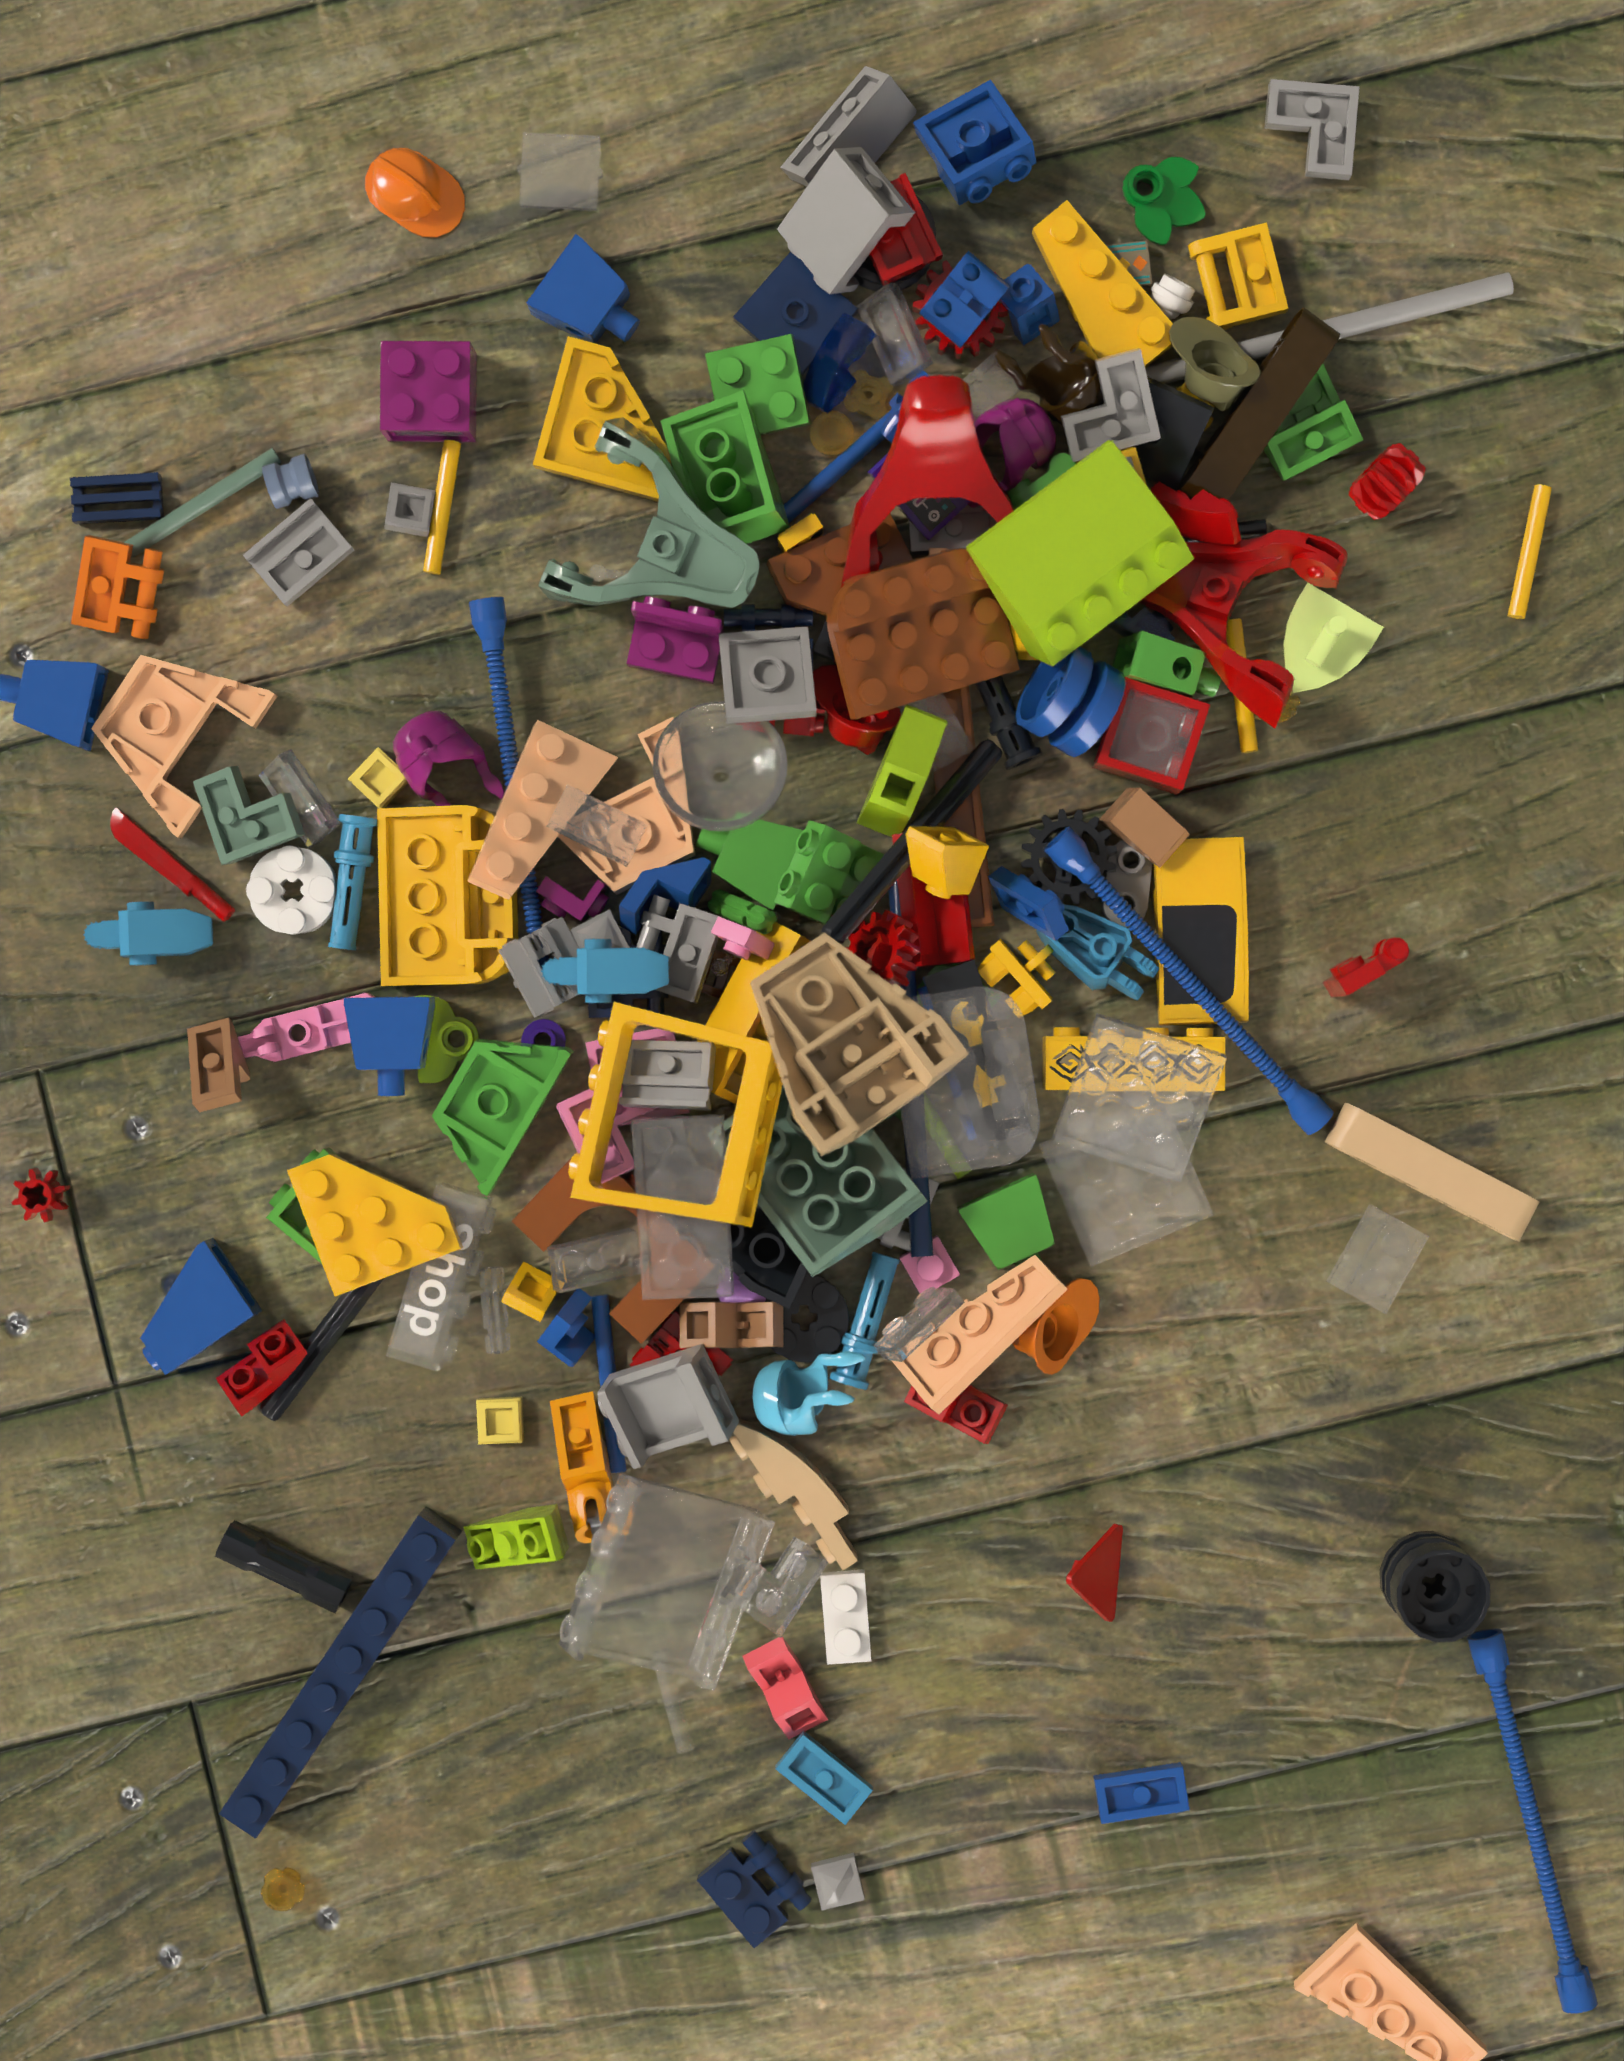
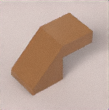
M775 1302L680 1303V1348H690L699 1344H703L705 1348L784 1347L783 1306Z

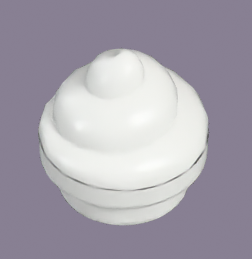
M1164 274L1161 281L1154 282L1152 286L1151 299L1169 319H1175L1180 314L1187 313L1194 303L1191 298L1195 289L1168 274Z

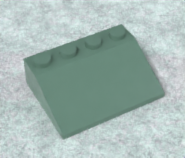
M782 1086L757 1203L811 1276L814 1277L894 1228L928 1200L872 1128L853 1142L821 1156L794 1119L784 1086ZM734 1114L707 1134L724 1159Z

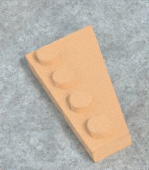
M537 720L533 725L467 881L509 900L618 757Z
M1357 1922L1294 1980L1295 1990L1307 1997L1310 1995L1326 2003L1328 2009L1344 2018L1348 2016L1364 2025L1369 2033L1384 2041L1386 2038L1405 2049V2054L1417 2061H1480L1488 2054L1486 2045Z

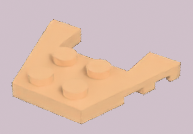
M140 655L91 729L124 772L134 781L147 802L167 824L166 826L171 833L182 839L202 810V807L198 801L169 783L166 779L216 704H219L256 729L278 696L267 689L257 688L231 679Z
M673 717L637 734L657 775L578 816H573L557 836L616 895L630 889L642 871L680 863L696 855L679 730Z

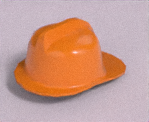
M392 148L381 153L370 164L365 176V190L370 202L380 212L408 231L421 237L437 238L450 233L460 223L465 211V196L459 182L449 172L421 153L408 148Z
M1079 1278L1070 1281L1066 1285L1067 1290L1012 1343L1017 1350L1034 1358L1037 1367L1043 1373L1053 1375L1059 1372L1095 1325L1099 1313L1100 1297L1097 1287L1091 1280Z

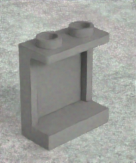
M862 147L836 148L831 152L777 230L787 241V246L791 253L801 259L812 272L816 284L830 295L855 291L859 282L853 275L888 228L905 226L915 212Z
M703 1344L611 1373L597 1392L600 1411L604 1417L609 1418L617 1435L619 1450L625 1457H628L633 1469L643 1467L647 1459L654 1454L705 1438L709 1439L712 1446L727 1442L739 1423L735 1410Z

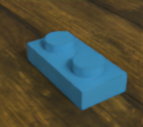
M804 1730L776 1764V1770L844 1825L847 1824L873 1791V1786Z

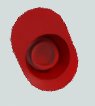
M837 665L821 666L813 671L815 700L827 711L828 728L831 736L836 741L855 747L866 755L873 754L878 743L883 739L885 732L897 726L901 717L900 709L896 707L860 719H850Z

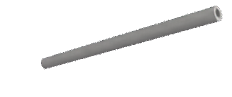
M1506 272L1322 321L1339 332V339L1511 295L1514 291L1513 281L1510 273ZM1284 330L1237 342V344L1254 361L1265 359ZM1182 357L1152 364L1145 369L1148 377L1163 384L1185 379V361Z

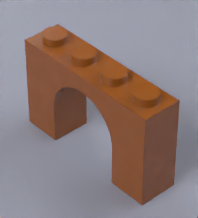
M571 1158L512 1220L543 1252L549 1249L583 1212L598 1206H616L570 1198L574 1180L569 1176ZM631 1173L628 1177L622 1174L602 1183V1187L607 1190L647 1196L648 1186L634 1173ZM617 1206L628 1210L638 1217L646 1227L651 1240V1261L645 1275L609 1313L642 1344L716 1266L717 1262L711 1258L712 1255L707 1251L709 1248L696 1236L691 1239L667 1213Z

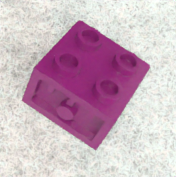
M647 596L644 597L643 603L633 601L631 612L634 616L635 624L626 662L627 666L714 684L720 656L719 634L725 633L721 619L714 617L715 611L698 606H689L687 612L670 608L671 602Z

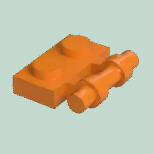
M92 535L85 536L71 624L115 634L119 632L121 617L133 619L132 637L148 639L151 623H156L158 609L154 607L157 584H162L164 569L160 568L163 551L145 548L143 564H136L130 562L133 549L132 544ZM128 578L140 580L136 604L124 602Z

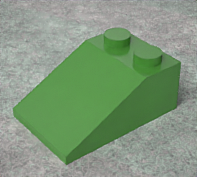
M744 390L660 420L674 471L689 496L716 525L735 535L746 544L790 528L781 493Z

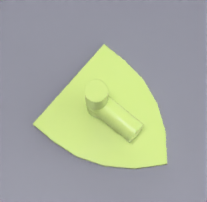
M1307 583L1289 616L1283 643L1285 668L1295 679L1292 693L1318 689L1343 677L1362 661L1384 627L1312 584Z

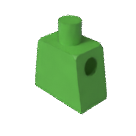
M1145 631L1119 639L1112 667L1122 672L1124 677L1186 697H1192L1195 692L1214 697L1221 682L1220 676L1214 669L1203 666L1205 652Z
M737 814L730 831L705 822L696 846L719 856L713 868V874L763 907L775 912L778 904L774 903L778 894L779 880L790 866L796 851V840L803 830Z
M1034 1173L957 1207L959 1214L998 1270L1013 1263L1017 1267L1034 1255L1041 1259L1038 1252L1055 1245L1039 1180Z

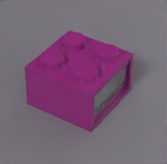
M381 341L380 431L387 441L444 442V440H453L457 442H476L477 354L471 342Z

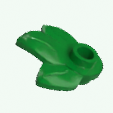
M1168 157L1155 167L1139 165L1127 173L1122 186L1123 196L1126 202L1135 208V226L1146 239L1157 245L1165 246L1169 241L1172 226H1190L1205 218L1206 213L1201 200L1189 187L1197 175L1198 165L1182 157ZM1142 182L1148 183L1152 188V193L1146 196L1138 193L1136 186Z

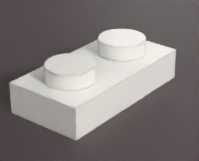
M864 1569L820 1573L827 1665L871 1661Z

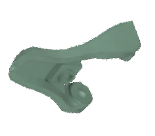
M624 417L606 420L594 448L598 452L603 451L607 453L609 461L614 464H621L626 461L640 467L641 463L647 466L652 472L659 495L657 516H653L637 557L639 560L627 574L604 586H596L592 584L594 579L580 572L579 567L575 563L567 561L562 564L555 559H549L538 585L550 600L585 605H603L643 596L659 595L687 597L704 603L730 608L743 603L752 591L758 576L759 559L756 551L735 535L716 525L702 512L686 492L661 449L642 431Z

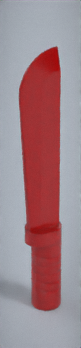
M118 808L114 809L111 815L110 826L118 842L176 885L187 897L193 895L222 922H226L234 914L235 908L202 879L189 871Z

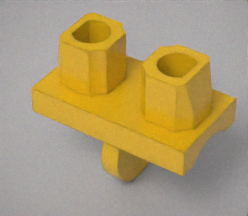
M1001 938L989 948L991 953L986 956L977 968L978 972L991 988L1009 972L1021 986L1004 999V1003L1018 1019L1032 1012L1038 1006L1043 1009L1052 1001L1053 997L1031 973L1035 968L1045 981L1056 973L1045 961L1054 951L1049 945H1046L1037 952L1030 942L1025 940L1017 947L1028 960L1025 964L1019 960Z

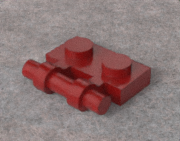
M1399 937L1380 940L1374 945L1372 955L1368 958L1363 959L1361 955L1355 958L1352 956L1330 968L1329 970L1333 976L1325 980L1323 984L1331 997L1348 996L1404 962L1409 955V946L1405 940Z

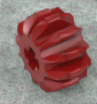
M1402 443L1393 444L1383 453H1380L1360 473V476L1350 487L1349 496L1356 502L1355 506L1363 514L1367 513L1373 520L1386 517L1415 490V487L1422 481L1425 475L1426 467L1419 461L1420 458L1411 449L1408 450Z

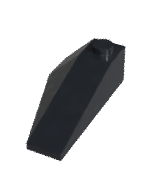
M664 1152L646 1194L652 1197L710 1205L717 1197L722 1173ZM758 1203L752 1227L668 1214L683 1229H688L709 1248L707 1251L717 1261L720 1259L739 1277L738 1280L748 1290L788 1309L791 1308L808 1274V1270Z

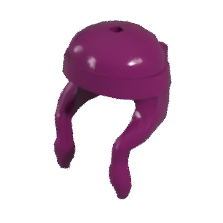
M1015 398L996 404L993 408L981 414L974 422L981 449H983L988 438L994 432L999 431L1005 461V475L999 484L1005 493L1020 483L1030 466L1036 470L1045 464L1056 449V433L1048 414L1038 403L1030 399ZM972 501L968 504L971 508L981 506Z
M442 711L425 712L409 720L397 732L393 741V751L397 757L395 760L400 772L419 797L431 800L437 806H452L442 793L426 782L432 770L433 762L445 763L472 759L485 788L500 799L503 798L504 790L502 784L491 773L483 748L471 738L454 718L451 719L447 713Z

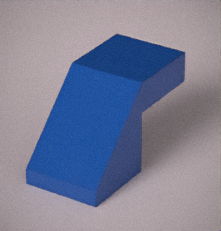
M702 857L642 871L619 905L620 926L637 934L643 925L640 923L643 911L649 910L653 895L670 900L668 906L678 910L680 903L695 908L711 884V861Z

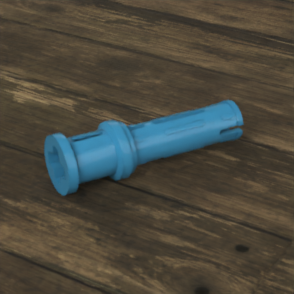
M339 814L338 821L342 823L339 850L334 851L333 857L336 858L335 863H339L328 947L356 950L366 867H371V863L374 862V856L370 854L373 827L377 826V819ZM356 828H359L357 848L354 849ZM351 865H355L353 878L350 879ZM351 886L347 925H344L348 887Z
M876 1252L872 1253V1260L850 1332H845V1335L841 1338V1343L844 1345L842 1352L851 1351L862 1354L865 1360L851 1366H837L836 1371H832L829 1378L831 1380L859 1389H868L867 1373L873 1354H878L880 1348L878 1346L879 1342L875 1339L887 1304L896 1268L900 1262L899 1259Z

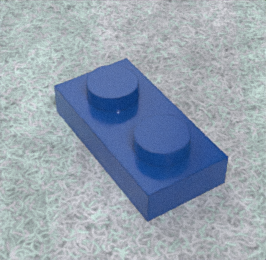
M1002 866L988 876L1003 910L1055 941L1069 931L1062 914L1064 905L1051 890L1043 891L1033 885L1025 875H1016Z
M1181 1762L1093 1775L1101 1824L1190 1811L1184 1770Z

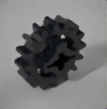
M1064 809L1059 810L1058 821L1052 822L1048 816L1044 815L1042 821L1045 828L1042 831L1033 827L1028 830L1031 837L1035 840L1034 843L1022 844V851L1031 855L1030 859L1021 862L1022 869L1033 870L1034 873L1029 877L1033 885L1040 883L1043 891L1051 890L1059 897L1062 903L1065 897H1071L1074 906H1079L1080 895L1085 893L1091 900L1097 899L1094 889H1091L1087 883L1072 886L1073 879L1077 876L1067 871L1064 877V869L1060 868L1044 851L1045 847L1049 844V842L1045 841L1052 834L1069 826L1082 840L1083 834H1087L1093 839L1099 850V855L1089 852L1091 858L1100 868L1101 875H1104L1105 872H1116L1117 869L1116 864L1107 861V857L1117 854V846L1105 845V842L1112 836L1111 831L1107 829L1098 832L1096 829L1099 825V818L1095 816L1086 823L1083 821V811L1079 809L1073 819H1067ZM1039 860L1053 866L1056 871L1055 883L1044 875L1040 868Z

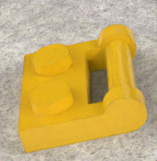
M1267 222L1203 238L1188 245L1191 260H1196L1210 314L1206 320L1227 330L1240 324L1284 314L1289 309ZM1225 251L1239 306L1230 310L1226 309L1213 258L1215 253Z

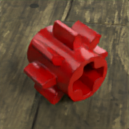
M38 1168L29 1169V1181H14L13 1184L20 1190L18 1198L14 1199L11 1203L12 1205H21L26 1210L24 1214V1220L26 1221L36 1217L39 1212L44 1223L53 1221L52 1209L65 1210L69 1207L62 1200L63 1192L68 1191L70 1185H61L56 1180L58 1176L57 1170H50L42 1178L41 1171ZM45 1187L43 1195L48 1198L47 1202L37 1203L40 1196L34 1192L35 1188Z

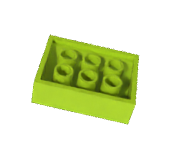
M1107 440L966 546V549L1029 655L1052 667L1194 560L1175 522L1111 440Z

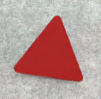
M1113 1524L1081 1560H1075L1071 1571L1066 1577V1583L1099 1616L1109 1622L1114 1620L1116 1612L1123 1526L1120 1524Z

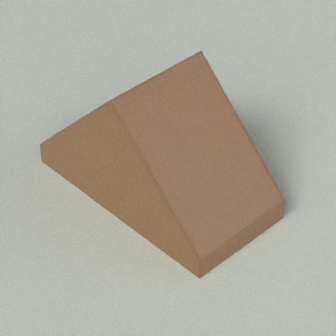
M1127 788L1099 819V823L1103 827L1109 829L1114 835L1159 868L1190 835L1185 828L1141 788Z

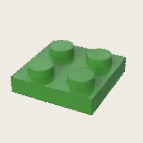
M792 334L705 353L714 400L744 390L760 435L811 424L794 336Z

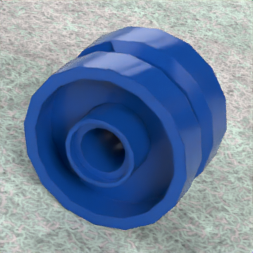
M1081 646L1053 667L1041 661L1032 673L1019 699L1016 711L1017 724L1035 736L1042 738L1048 735L1050 745L1068 756L1077 757L1085 753L1097 742L1115 716L1124 695L1126 684L1124 674L1106 662L1097 661L1093 663L1092 654Z

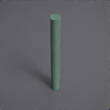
M273 448L269 449L123 543L133 545L131 556L134 558L145 551V548H150L263 475L262 466L274 462L280 465L282 463L281 459Z

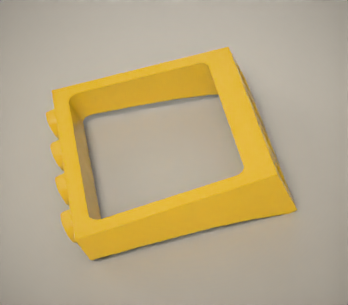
M614 1002L610 1020L603 1021L598 1033L599 1044L604 1048L600 1064H595L589 1074L588 1085L594 1093L590 1109H584L579 1119V1132L581 1135H584L581 1152L575 1153L569 1164V1176L574 1180L570 1198L752 1227L783 1086L770 1043ZM646 1025L744 1051L746 1054L745 1068L717 1197L710 1205L613 1191L602 1187V1173L632 1037L637 1026Z

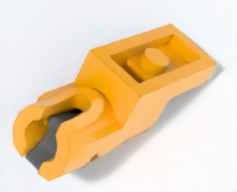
M591 1391L551 1400L550 1406L560 1475L567 1491L575 1537L577 1541L584 1544L594 1543V1540L600 1538H614L618 1536L621 1530L608 1452L602 1438L595 1394Z

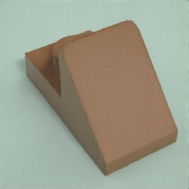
M225 1018L188 1028L192 1104L200 1113L241 1102L240 1083L250 1080V1072L231 1019Z

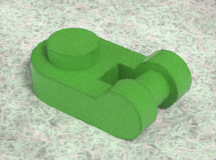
M1066 453L1055 455L1051 459L1047 472L1033 483L1026 478L1007 492V496L1010 498L1014 509H1017L1073 467L1076 462L1071 460V456Z

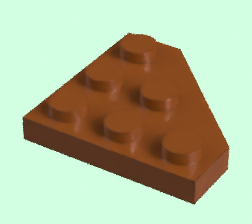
M889 514L876 529L878 550L883 555V561L879 566V570L913 560L891 514ZM851 524L768 559L767 567L786 605L800 610L805 608L824 616L831 612L834 598L841 588Z

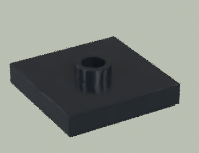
M1147 376L1161 439L1134 447L1137 450L1144 476L1156 482H1161L1176 491L1215 407Z

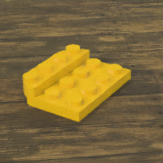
M468 805L377 809L381 986L484 984L509 972L498 950L502 948V945L514 939L518 940L517 890L508 900L467 881L496 815L495 813Z

